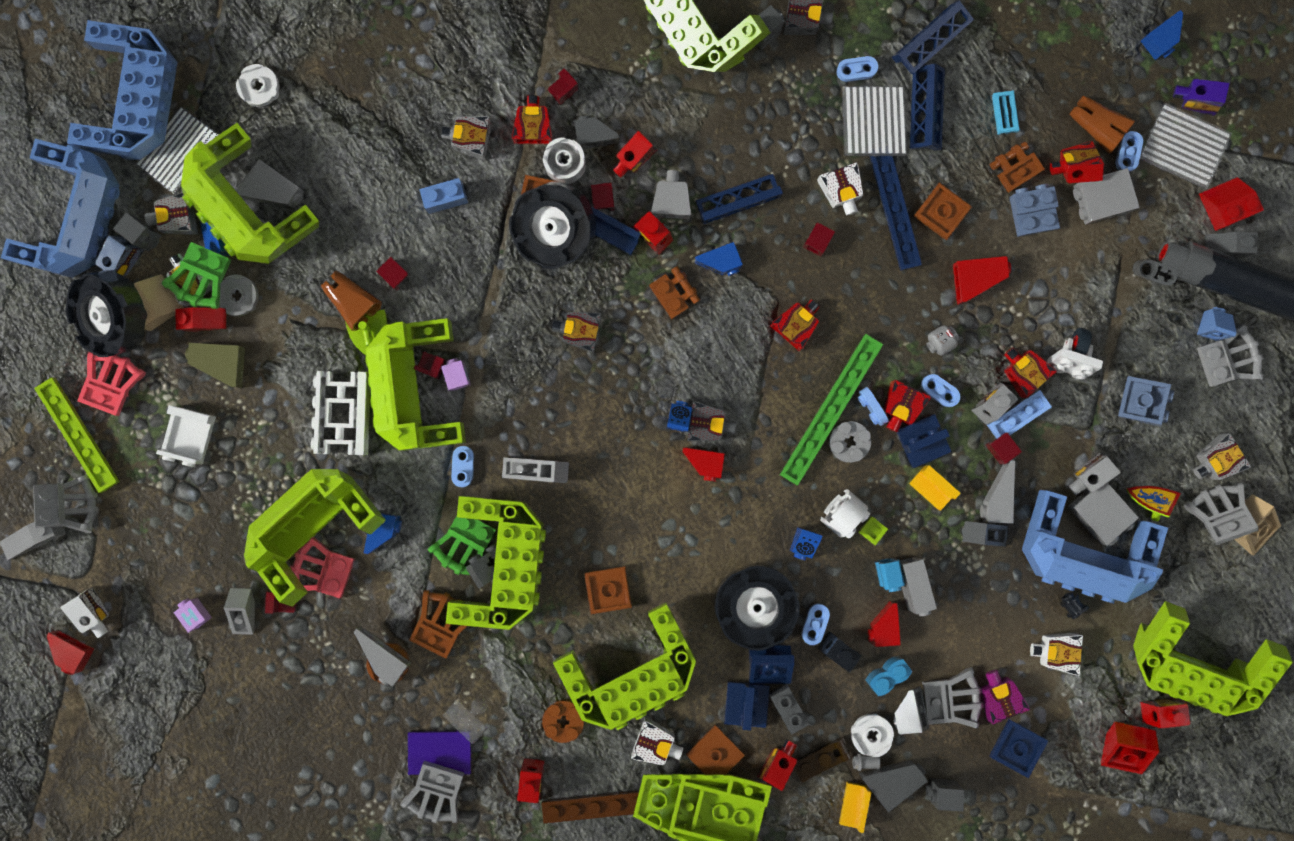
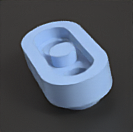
M870 56L845 59L839 63L836 73L838 78L844 82L870 79L878 70V62ZM864 66L869 67V68H870V71H869V72L864 71L863 67H864ZM848 69L850 74H845L843 70Z
M1130 131L1120 141L1115 161L1118 170L1128 168L1130 173L1137 168L1143 146V138L1138 132ZM1128 140L1132 142V146L1127 144ZM1123 160L1128 162V166L1123 164Z
M928 375L921 381L922 391L942 406L953 407L960 401L959 391L938 375ZM930 381L934 383L933 389L928 387ZM946 393L951 395L950 401L945 399Z
M865 387L859 391L860 396L858 400L864 408L867 406L871 412L869 417L872 422L880 426L888 423L889 420L869 388Z
M460 446L453 452L451 478L456 486L467 487L473 481L474 452L467 446ZM464 452L466 454L465 460L459 458L460 453ZM460 473L465 474L463 481H460L458 478Z
M813 604L808 610L801 635L803 640L809 645H816L823 639L830 616L829 610L823 604ZM817 610L822 612L820 617H815L814 615ZM810 630L815 631L814 637L808 636Z

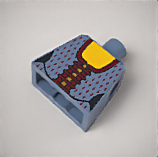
M108 236L96 260V265L103 269L102 271L113 270L122 276H126L144 252V249L131 244L124 237Z

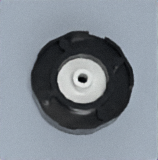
M548 182L523 193L517 199L512 216L509 218V231L518 252L527 261H532L542 266V268L557 269L576 261L588 251L596 233V218L588 199L581 191L566 183Z
M113 270L83 274L78 280L72 281L67 291L66 316L68 324L74 323L79 334V336L75 337L78 343L98 357H109L134 350L145 336L144 329L147 318V311L134 283Z
M749 564L730 572L722 580L715 595L714 611L723 633L730 641L748 650L760 651L784 642L792 634L799 618L800 604L792 583L782 573L766 565ZM759 604L758 609H753L754 605Z

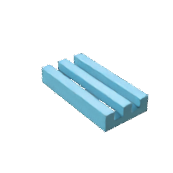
M1014 90L993 93L992 100L997 135L1019 132ZM1006 96L1009 97L1013 127H1010ZM999 97L1001 98L1005 128H1003Z

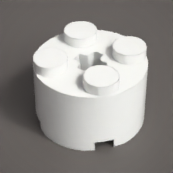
M557 138L547 145L543 155L546 172L553 181L571 184L577 181L585 172L586 162L583 149L574 140ZM565 158L568 163H562L561 159Z
M847 489L843 491L846 493L844 496L837 495L824 511L826 517L824 519L821 516V522L840 538L846 536L849 539L855 534L859 523L866 521L870 513L867 511L868 506Z

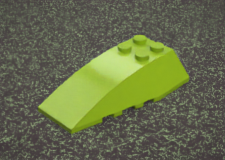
M643 774L633 817L657 830L665 832L671 838L679 841H757L772 785L734 775Z

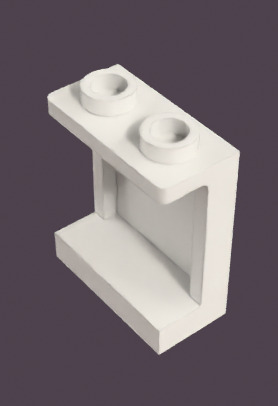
M169 405L167 414H171L162 449L157 450L156 454L163 455V460L175 462V459L182 460V465L195 467V464H203L216 417Z

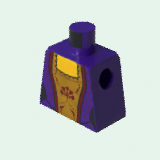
M1193 79L1188 87L1176 85L1173 97L1184 99L1182 105L1184 109L1214 116L1225 104L1230 83Z

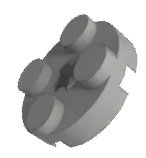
M238 274L225 277V280L220 285L219 307L226 308V313L232 316H244L253 312L259 297L255 283L245 276ZM236 290H239V293L242 294L238 301L232 298V294H236Z
M854 421L844 422L836 426L830 433L829 446L833 455L840 461L848 463L860 461L870 450L871 435L860 423ZM852 436L855 445H851L848 448L846 447L847 443L844 441L845 438L849 439Z

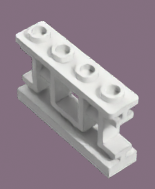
M317 371L313 378L316 396H313L312 400L313 408H315V417L312 418L314 437L311 439V449L314 450V454H330V444H347L348 455H368L371 389L368 384V372H351V382H333V372ZM358 382L357 399H345L346 387H357ZM325 387H337V398H325ZM332 403H350L349 424L331 423ZM324 427L336 428L335 440H324ZM344 428H356V445L354 440H344Z

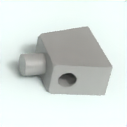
M668 170L666 181H658L651 210V213L656 218L690 219L691 210L688 186L686 182H679V171Z

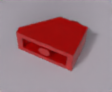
M191 307L175 309L176 330L198 332L226 329V308Z
M683 448V454L697 473L704 476V480L716 482V478H721L724 453Z
M889 601L870 623L871 629H868V640L875 647L901 645L898 604L894 601Z
M60 630L48 632L47 634L55 665L60 667L62 672L69 675L82 672L94 648Z

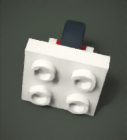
M1078 328L1072 337L1065 341L1063 348L1047 359V363L1057 373L1065 372L1071 374L1076 379H1085L1102 368L1103 361L1092 358V334L1085 328Z

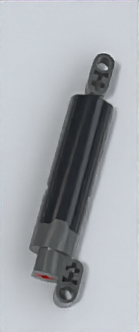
M1190 241L1184 247L1172 242H1164L1157 254L1156 261L1140 259L1133 265V273L1147 281L1160 285H1172L1178 279L1294 322L1293 278L1250 262H1244L1236 257ZM1146 263L1149 266V270L1146 274H1143L1141 269ZM1163 272L1165 273V275H1167V278L1165 279L1163 276L1156 275V273Z

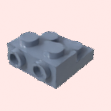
M1048 184L1036 186V190L1028 191V188H1021L1015 190L1016 194L1009 197L1017 237L1058 230L1060 228L1056 211L1058 201L1055 186L1049 187Z
M1128 376L1118 417L1162 427V422L1167 423L1170 412L1166 410L1167 402L1172 403L1174 391L1170 390L1171 384Z

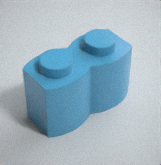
M888 558L875 561L880 587H884L889 592L902 590L901 586H905L900 560Z
M894 656L888 659L882 668L875 669L869 673L865 680L878 696H883L889 693L895 684L908 679L912 670L903 658Z

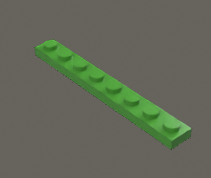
M864 334L779 474L780 476L797 486L799 485L882 348V343Z

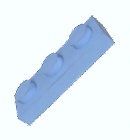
M1037 390L1006 411L998 420L987 424L996 439L1004 433L1011 435L1052 406L1041 390Z

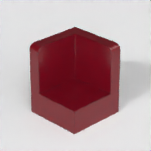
M565 68L558 73L559 79L548 88V92L560 105L579 90L578 83Z
M612 184L591 185L593 207L597 210L610 208L611 211H615Z
M816 223L803 248L821 257L835 231L820 223Z
M392 257L376 271L396 291L400 289L398 285L408 276V273Z
M423 352L418 366L415 365L413 369L440 379L443 372L441 366L446 365L447 360Z
M1004 433L993 442L985 444L999 464H1007L1022 452L1008 433Z
M272 591L266 592L265 613H294L296 611V604L292 607L280 603Z

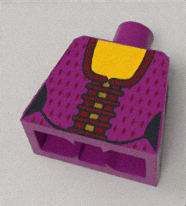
M991 670L986 673L989 684L982 686L981 696L986 718L990 723L995 724L1030 710L1015 683L1010 678L1005 677L1001 679L998 670Z

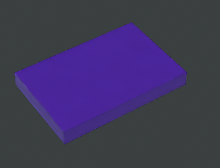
M409 731L408 775H419L424 761L454 769L464 774H471V731Z

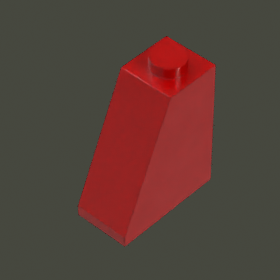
M1007 256L963 260L954 263L953 272L957 305L967 302L1008 278L1011 273V263L1008 261Z

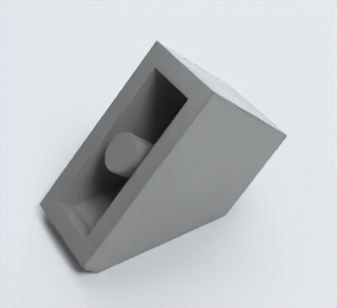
M230 588L224 610L232 634L253 635L255 600L252 590Z

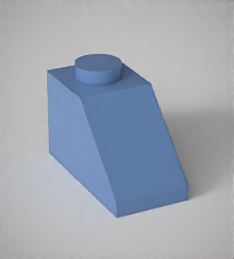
M1218 307L1204 311L1197 335L1215 341L1235 337L1237 332L1233 315L1226 313L1225 309Z

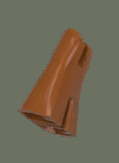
M1082 96L1077 102L1078 107H1074L1069 113L1108 154L1116 148L1135 122L1134 119L1113 111L1086 96Z
M336 270L331 277L338 286L335 288L326 280L321 285V288L337 308L352 331H357L360 329L358 327L359 322L364 321L367 323L369 320L365 314L370 317L374 316L381 309L382 301Z

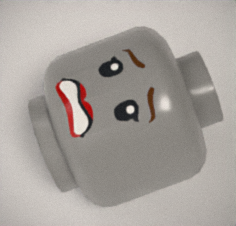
M942 325L928 334L929 342L926 344L931 353L936 352L938 355L943 356L957 347L959 336L953 327Z

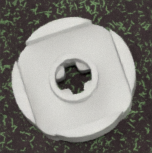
M253 64L241 71V76L236 82L237 92L250 106L263 107L279 97V81L272 70L260 64ZM256 81L263 84L260 90L253 89Z
M872 713L863 715L855 721L851 727V739L861 754L879 757L890 750L894 731L884 717ZM872 730L873 732H878L875 735L877 738L876 740H872L871 738L867 739L869 731Z

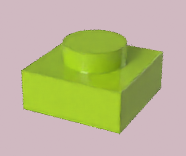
M870 516L858 533L873 545H876L888 529L874 517Z

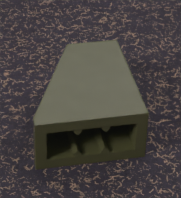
M189 343V347L185 352L186 359L188 360L187 364L231 387L242 388L244 347Z

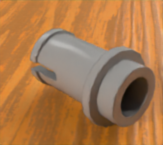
M857 754L852 759L853 768L861 771V769H880V758Z

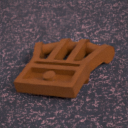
M424 590L421 617L409 641L447 659L459 633L467 626L460 625L454 631L450 629L452 624H445L444 626L437 621L445 605L449 601L456 599L450 597L451 594L447 592L433 593L430 590ZM429 601H440L432 619L428 618Z

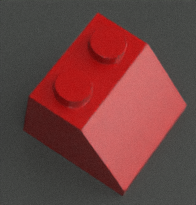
M1238 177L1199 193L1215 231L1264 211L1256 191Z
M1114 722L1106 733L1101 766L1143 774L1159 753L1156 730Z

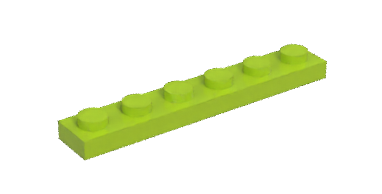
M51 377L35 387V391L98 493H103L120 481L57 379Z

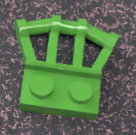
M191 242L183 260L180 261V267L171 276L165 278L162 285L166 289L169 288L177 296V300L181 302L187 301L193 307L207 306L212 309H218L220 305V285L231 259ZM189 270L184 285L180 289L175 282ZM198 274L203 277L195 295L189 294ZM212 280V297L203 298L209 282Z
M456 516L447 534L427 550L430 553L433 552L444 568L449 567L457 575H470L466 570L467 566L465 564L472 551L476 549L481 557L484 556V552L497 529L479 519L458 518ZM454 537L456 540L446 556L439 547L448 539ZM463 542L468 545V548L460 563H457L452 558L460 543Z

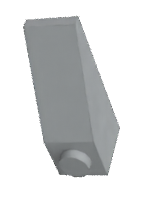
M504 457L502 478L567 483L569 462Z
M1009 461L1007 464L1002 465L989 489L983 505L980 507V516L983 518V522L1013 523L1015 461Z
M35 522L1 540L0 545L7 560H11L66 533L63 526L35 528Z
M362 626L356 628L354 634L374 673L379 677V681L386 686L391 685L393 687L411 662Z

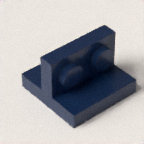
M935 414L914 422L912 425L905 426L896 432L912 468L921 466L951 452L946 440L950 435L947 429H941Z
M773 646L760 651L749 650V684H791L794 668V655H791V646Z
M728 681L724 724L739 725L742 727V730L751 731V727L766 728L770 686L766 684Z
M1008 719L989 757L1029 778L1048 740L1030 731L1023 725Z

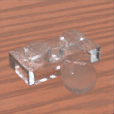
M481 697L475 698L472 701L471 710H468L459 700H456L442 715L471 744H474L488 729L476 717L477 714H483L488 707L487 701Z

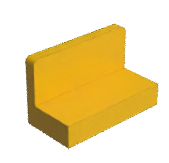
M925 465L909 483L937 510H942L951 499H956L961 494L930 465Z
M846 782L839 820L840 825L857 828L860 833H864L871 797V790L867 785Z

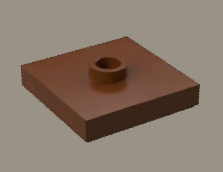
M939 182L915 213L914 217L943 239L948 240L972 206Z
M625 566L584 573L591 614L632 608Z
M716 724L686 753L689 759L704 774L726 775L745 756Z

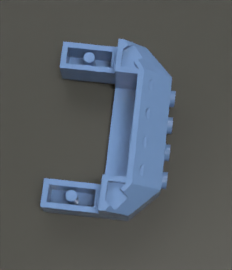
M87 20L84 41L94 49L124 53L112 129L70 123L67 144L85 151L119 155L126 160H141L165 142L177 61L162 40L150 29Z
M35 139L30 159L42 165L61 169L76 178L56 246L39 242L37 247L6 238L1 259L73 278L96 265L104 239L108 236V224L114 215L113 207L115 200L119 197L120 185L106 160L94 153L70 145L66 147Z
M1039 490L1022 551L1035 575L1042 577V582L1054 585L1056 581L1062 583L1061 588L1074 591L1075 588L1082 589L1081 594L1090 597L1098 594L1102 596L1101 600L1113 604L1115 600L1127 603L1154 587L1163 572V569L1157 568L1168 531L1167 527L1147 521H1138L1127 560L1056 537L1067 496L1047 490Z

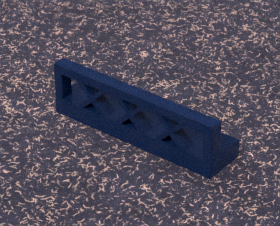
M960 0L952 3L894 54L892 59L896 64L902 62L910 74H914L974 20ZM959 11L966 19L961 25L954 24L955 14ZM942 26L949 27L947 38H939V29ZM926 40H934V47L931 52L924 51V42ZM912 53L919 54L918 64L914 67L907 59Z
M937 64L922 66L913 74L910 149L912 150L929 148L934 151L942 150L945 69ZM927 71V78L921 83L919 81V74ZM924 90L927 93L926 99L921 104L918 99ZM922 111H924L926 113V118L920 124L918 122V116ZM923 131L925 133V142L917 143V136Z
M770 174L696 200V204L703 224H707L781 198L783 193L781 187L777 186L774 175ZM770 180L772 189L766 191L759 190L763 182ZM749 188L755 191L752 196L740 197L743 189ZM726 195L736 198L734 202L726 205L720 203L723 196ZM711 202L716 204V207L704 212L702 204Z
M591 207L596 218L595 237L631 256L641 239V233Z

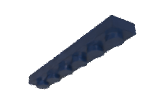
M885 147V153H882V148L879 149V153H875V150H873L872 153H869L900 271L921 266L919 252L892 153H889L888 147Z

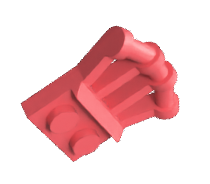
M88 352L87 378L77 401L119 416L126 397L129 396L130 389L146 375V372L138 369L131 362L130 358H121L117 355L98 357ZM97 361H104L99 377L96 379ZM117 364L118 368L112 383H106L112 365ZM127 369L133 375L121 388H119L124 373Z
M312 537L294 554L295 560L290 568L299 581V574L318 580L317 584L303 585L307 591L315 590L341 599L355 558L331 551L315 537ZM312 546H315L326 558L323 560L306 553ZM303 560L323 566L321 573L301 568Z

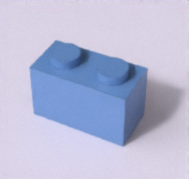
M460 178L419 189L424 208L429 214L468 203Z

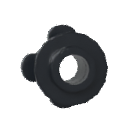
M1069 592L1061 598L1060 605L1068 611L1066 615L1068 618L1076 619L1089 609L1088 605L1082 604L1078 593L1073 594Z

